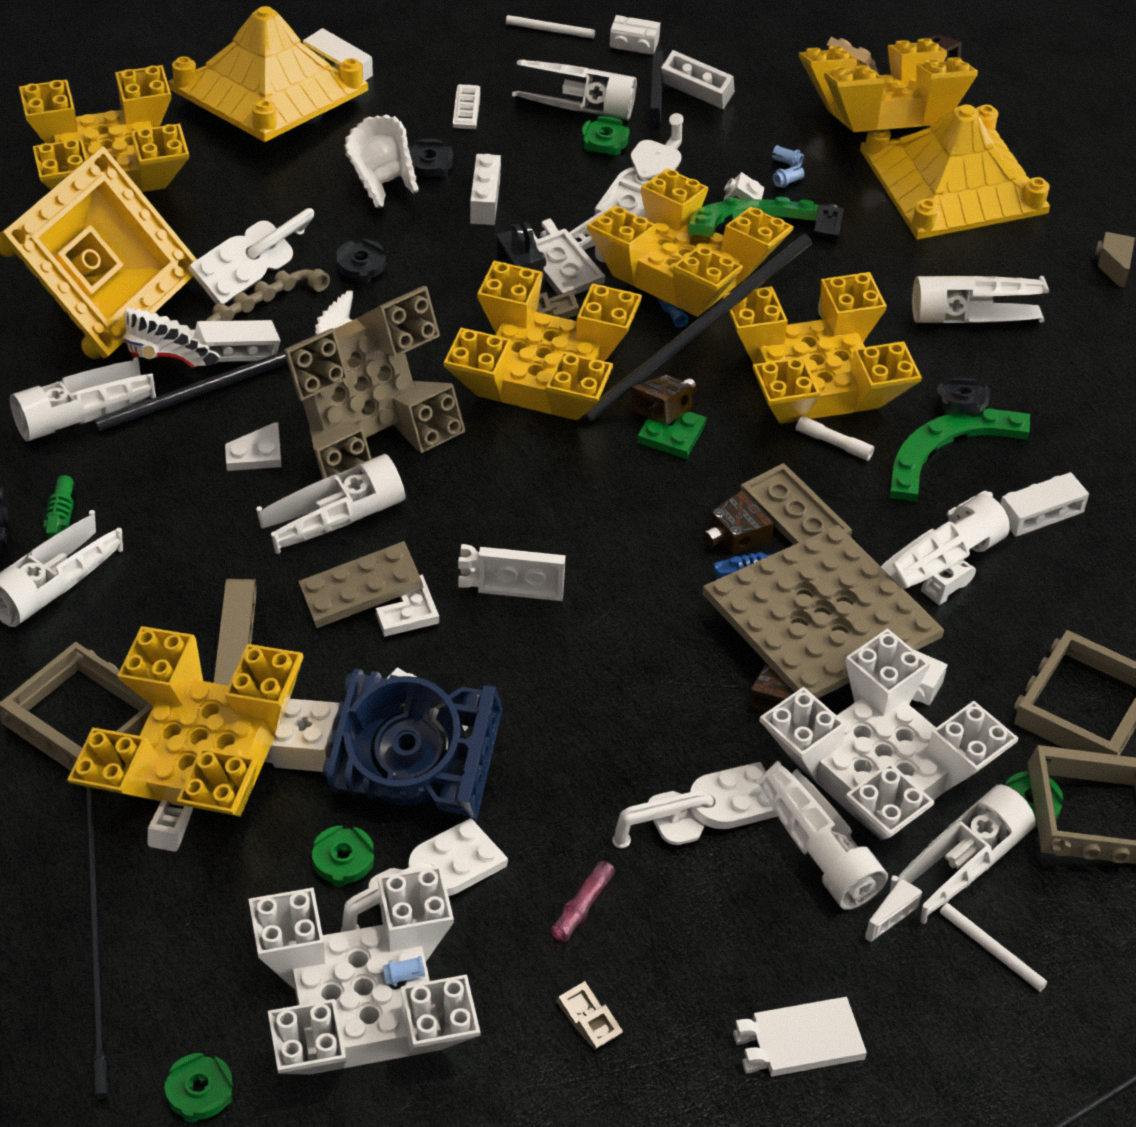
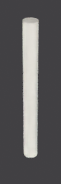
M507 15L506 24L592 39L595 36L594 29Z
M946 903L942 907L940 913L1038 991H1041L1046 986L1048 981L950 904Z

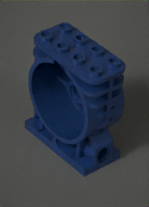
M354 669L352 674H348L345 680L346 698L344 702H340L337 717L340 720L338 729L333 730L330 739L331 756L330 759L326 758L323 766V776L327 777L328 785L333 793L341 794L343 791H348L353 797L365 794L368 799L376 800L378 797L386 802L402 806H414L433 801L439 811L461 814L465 820L471 818L477 822L503 709L496 687L484 685L483 690L461 687L447 695L436 684L418 677L390 675L389 679L382 678L379 672L374 671L370 676L364 675L361 669ZM403 704H405L403 714L399 715ZM434 708L439 710L436 721L443 727L448 739V752L442 760L443 739L439 729L431 721ZM463 726L474 727L472 736L466 738ZM376 734L375 755L381 768L388 774L387 779L383 778L377 771L372 760V743ZM406 743H416L411 750H402Z

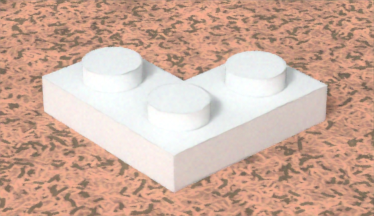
M420 575L424 588L400 596V603L376 608V616L384 637L439 623V614L423 575Z

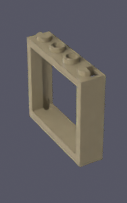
M1066 630L1061 640L1056 638L1049 651L1051 656L1049 658L1044 657L1037 671L1039 673L1038 677L1032 676L1025 690L1027 692L1026 696L1020 695L1017 699L1014 709L1018 711L1014 724L1065 749L1120 756L1136 728V698L1110 741L1033 705L1064 655L1136 687L1135 661Z
M77 642L73 643L0 702V717L3 725L70 771H72L82 748L31 714L29 710L74 673L80 671L140 711L116 732L140 736L153 708L152 705L119 680L117 677L119 670L113 663L104 661L94 651L87 650Z
M1038 745L1028 761V769L1041 852L1057 856L1083 857L1088 860L1100 859L1115 863L1136 864V840L1057 831L1048 776L1053 775L1132 785L1136 795V758Z

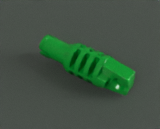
M62 475L57 478L55 493L48 500L43 527L49 539L68 528L74 505L71 498L74 482L69 476Z

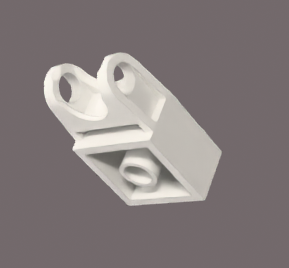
M290 699L286 713L264 762L273 763L276 768L323 772L324 762L326 758L330 759L332 752L330 747L331 735L333 730L338 729L340 721L337 717L340 703Z

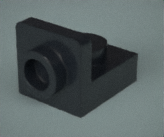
M834 204L819 205L814 235L838 239L844 209Z

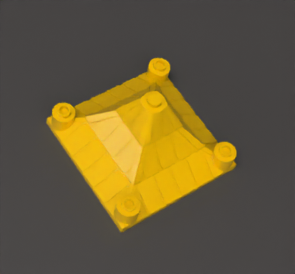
M267 6L260 7L253 12L233 38V42L207 61L206 66L196 69V63L189 57L177 58L172 63L173 79L168 81L171 91L264 142L368 91V82L363 80V65L361 62L354 58H347L340 63L339 69L329 65V63L303 45L284 19L275 10Z
M962 105L939 118L928 129L891 140L889 129L867 132L866 142L861 143L860 151L917 240L1049 213L1050 205L1046 201L1050 187L1043 178L1035 177L1029 179L1026 176L1022 167L1017 163V160L995 130L998 111L993 106L982 105L975 109L971 105Z
M104 146L84 160L78 168L21 217L0 232V254L5 257H12L17 254L25 262L30 271L40 280L41 284L53 295L58 304L84 332L86 336L82 340V350L92 359L108 357L124 342L126 308L131 307L141 311L147 310L150 314H154L193 277L188 267L197 260Z

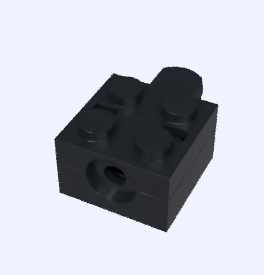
M524 222L520 226L518 224L512 225L511 231L496 234V261L543 272L540 294H542L543 285L546 284L544 276L546 258L544 253L540 252L536 246L530 224Z

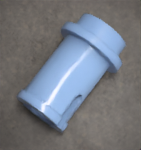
M778 145L775 146L773 153L776 155H772V160L789 164L791 167L802 165L804 154L800 150L793 151Z
M795 165L785 170L778 169L773 174L774 184L777 187L784 188L787 187L788 183L803 179V168H800V165Z
M422 956L393 963L392 960L388 961L389 964L383 965L386 984L398 986L397 982L425 977L426 973Z

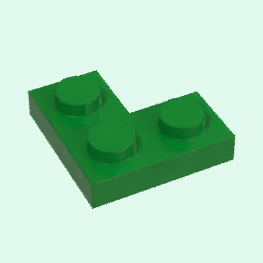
M688 411L678 417L673 426L648 418L638 434L637 443L687 459L706 425L707 417Z

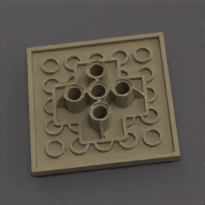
M839 525L703 586L702 594L794 693L804 687L817 699L850 683L845 662L846 657L887 628L913 650H918L942 638L944 629Z

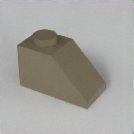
M1105 232L1104 240L1098 241L1095 255L1099 256L1098 267L1119 287H1125L1135 237Z

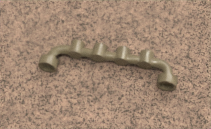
M321 269L314 271L299 270L290 275L285 271H280L275 276V283L271 285L264 281L257 283L254 293L250 296L244 292H239L233 299L234 304L229 307L223 303L216 304L212 311L213 315L207 318L206 321H231L234 315L241 311L245 313L250 312L256 303L262 300L266 302L271 301L277 292L283 289L285 291L292 290L296 282L301 280H308V285L318 292L323 291L329 285L330 277Z

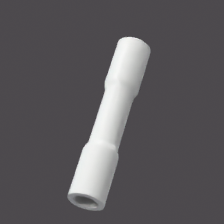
M804 416L800 417L796 425L797 431L840 447L846 452L869 461L874 452V446L856 438L845 436Z

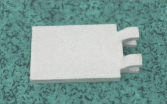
M551 219L542 221L541 225L545 229L540 234L542 238L538 239L534 234V239L538 250L545 255L546 266L544 267V276L558 295L573 290L574 295L590 289L592 283L597 285L603 284L605 275L566 229L559 231Z
M461 544V556L464 557H459L458 569H461V575L468 576H459L458 587H478V593L556 601L563 600L565 555L480 547V551L477 552L474 547Z
M847 997L754 1013L753 1021L750 1019L736 1020L737 1030L733 1032L736 1045L757 1040L759 1048L745 1049L746 1058L743 1059L742 1063L746 1074L768 1068L772 1077L864 1060L867 1054Z

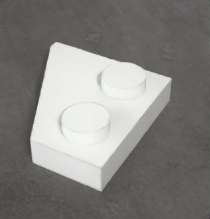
M278 423L270 424L225 444L227 471L281 467Z

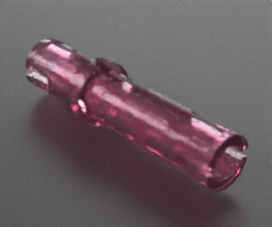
M599 861L575 897L564 905L563 914L551 928V933L555 938L560 940L562 937V941H568L577 925L583 923L588 917L587 911L615 874L613 866L608 862L602 868L604 861Z

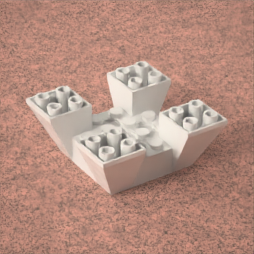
M888 628L846 657L845 662L854 698V704L836 716L806 688L802 687L760 717V722L793 762L879 840L893 836L933 806L934 800L978 772L1018 741L1017 736L975 701H972L937 728L913 709L909 704L926 675L930 664Z
M441 866L378 876L383 925L322 935L314 888L249 899L258 958L295 989L298 1006L268 1011L278 1074H316L442 1050L480 1036L479 1024L467 975L434 981L429 980L426 961L454 923ZM422 956L426 973L425 977L397 982L398 986L386 984L383 965L389 964L388 961L392 960L393 963Z

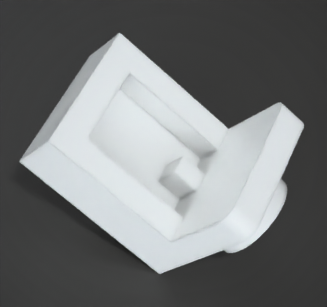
M741 172L735 179L731 178L725 185L724 201H726V198L734 197L735 195L742 200L762 199L764 187Z

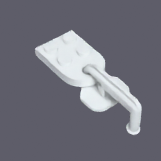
M675 113L670 116L669 123L672 125L670 139L665 145L652 140H644L637 144L631 153V160L635 167L628 168L617 176L596 206L595 215L602 210L607 211L615 205L646 219L640 191L641 186L667 168L676 170L680 164L681 153L677 149L682 142L683 117L681 114Z
M312 208L305 209L277 229L268 221H259L248 228L244 236L229 238L190 264L188 270L216 304L223 303L225 305L233 300L236 294L246 291L259 282L267 269L278 270L291 260L293 250L284 238L293 232L298 235L303 234L304 229L314 217V210Z
M761 762L707 774L698 778L693 783L689 793L680 794L670 791L651 797L648 803L631 806L620 813L612 840L613 844L617 848L627 847L631 841L629 836L631 825L653 820L661 837L666 842L673 845H681L698 840L705 825L716 829H729L778 817L765 796L762 787L756 783L766 771Z
M470 818L418 845L410 855L407 869L390 868L374 876L369 882L368 889L353 896L345 903L341 932L360 929L357 924L358 914L377 904L381 907L378 876L441 866L448 896H451L507 867L508 858Z

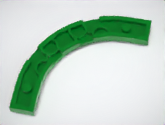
M728 197L726 201L698 208L691 216L688 234L713 237L715 228L724 222V218L734 219L749 207L761 209L770 216L816 221L819 205L814 204L810 200L792 202L786 197H776L775 200H740Z
M984 409V412L980 415L956 412L938 417L926 423L912 433L898 451L892 472L890 498L917 502L919 476L924 463L928 459V455L934 449L937 450L954 441V437L966 434L967 437L993 435L1028 440L1030 414Z

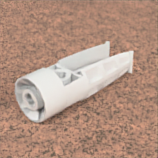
M524 59L517 61L518 65L587 77L586 83L565 79L562 93L583 97V102L523 91L512 92V96H519L579 112L610 116L623 120L630 119L636 95V77L565 64L527 61ZM592 74L610 77L608 84L604 82L592 83ZM600 87L599 91H603V95L596 98L593 90ZM589 101L594 104L604 102L603 111L586 108V106H588Z
M917 276L914 280L912 293L913 317L915 323H981L1039 319V322L1042 323L1044 318L1038 305L993 303L992 298L993 296L1048 293L1049 289L1044 276H1040L1039 280L996 276Z
M137 357L133 358V361L81 372L62 378V381L47 386H37L11 394L10 406L12 414L23 439L30 441L55 433V430L79 422L83 424L92 421L93 419L132 406L149 397L151 399L155 398L153 374H140Z
M383 454L354 468L309 485L263 510L262 507H257V513L261 528L280 524L305 515L271 533L275 553L279 554L281 552L280 548L323 535L405 500V491L395 465L388 455Z
M986 494L977 495L954 511L953 522L949 521L935 531L930 529L893 555L881 568L903 589H907L964 560L970 554L969 549L982 552L1003 540L1009 533V519L1000 503L993 497Z
M90 510L88 517L59 532L0 572V621L10 627L18 626L82 580L116 550L122 552V529L117 528L67 559L69 554L96 533L95 511Z
M777 761L756 781L762 787L769 803L804 855L809 852L824 872L822 883L841 908L844 910L857 908L871 900L881 891L888 880V873L867 847H858L850 837L852 830L816 787L801 774L798 768L791 774Z
M1002 784L996 785L950 824L916 859L911 861L898 877L892 876L890 892L899 880L903 879L911 884L944 855L952 868L956 867L959 869L965 864L923 904L920 921L925 924L929 914L941 905L949 902L962 889L967 888L971 882L988 870L1036 826V820L1032 809L1016 791Z

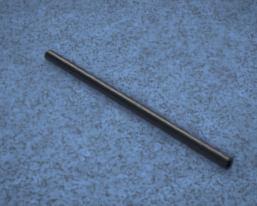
M803 234L599 398L598 403L584 414L587 419L592 422L631 390V386L643 381L812 244L811 239L806 234Z
M285 352L277 353L93 419L95 428L100 432L288 364Z

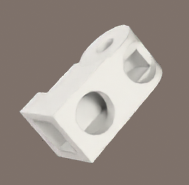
M962 560L925 580L921 591L938 605H941L947 600L949 594L958 588L965 587L972 580L976 569L965 560Z

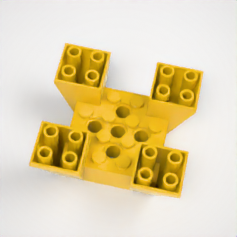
M919 39L918 43L900 40L896 41L895 45H888L891 75L881 76L867 65L857 66V58L850 54L849 51L843 49L842 46H831L829 50L820 51V48H808L806 52H799V58L827 110L853 132L932 125L939 118L958 106L978 73V70L971 67L969 63L962 61L961 58H948L947 62H944L947 51L940 47L939 44L932 42V39Z
M163 65L115 72L121 110L86 114L78 117L75 115V108L67 79L19 86L26 120L45 142V144L33 146L40 181L52 190L78 168L84 160L104 146L141 192L166 188L189 159V152L180 124L160 126L172 98Z
M668 168L641 186L640 191L646 219L614 205L587 224L586 228L614 277L697 317L720 300L724 293L730 292L745 280L793 230V226L785 223L784 220L774 218L764 213L761 209L749 207L725 226L724 236L719 233H714L713 237L688 234L691 216L698 208L702 207L708 187L700 184L695 179H689L677 171Z
M493 261L477 293V298L496 336L460 328L446 356L444 367L478 397L578 420L598 403L613 368V363L605 361L627 334L642 295L592 283L577 316V321L537 312L543 272Z
M870 272L821 279L822 320L787 325L788 320L772 286L755 289L728 311L736 331L753 362V370L766 401L780 424L799 421L801 416L814 419L878 409L921 382L922 377L904 341L865 347L863 344L887 307ZM724 293L722 298H725L730 293Z
M141 626L117 677L153 706L140 736L92 727L67 779L68 782L157 801L166 800L168 803L241 817L286 713L304 657L303 654L247 644L229 685L203 681L194 635Z

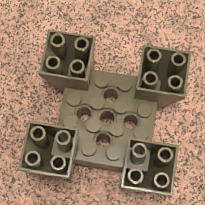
M422 286L378 306L335 329L330 328L284 349L298 398L303 402L313 448L323 479L371 460L366 437L391 425H394L420 453L465 432L453 384L413 381L405 352L440 336L427 286Z

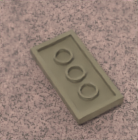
M784 463L741 484L740 491L743 490L774 522V526L793 545L837 525L851 537L852 529Z
M405 541L299 581L316 628L424 588Z

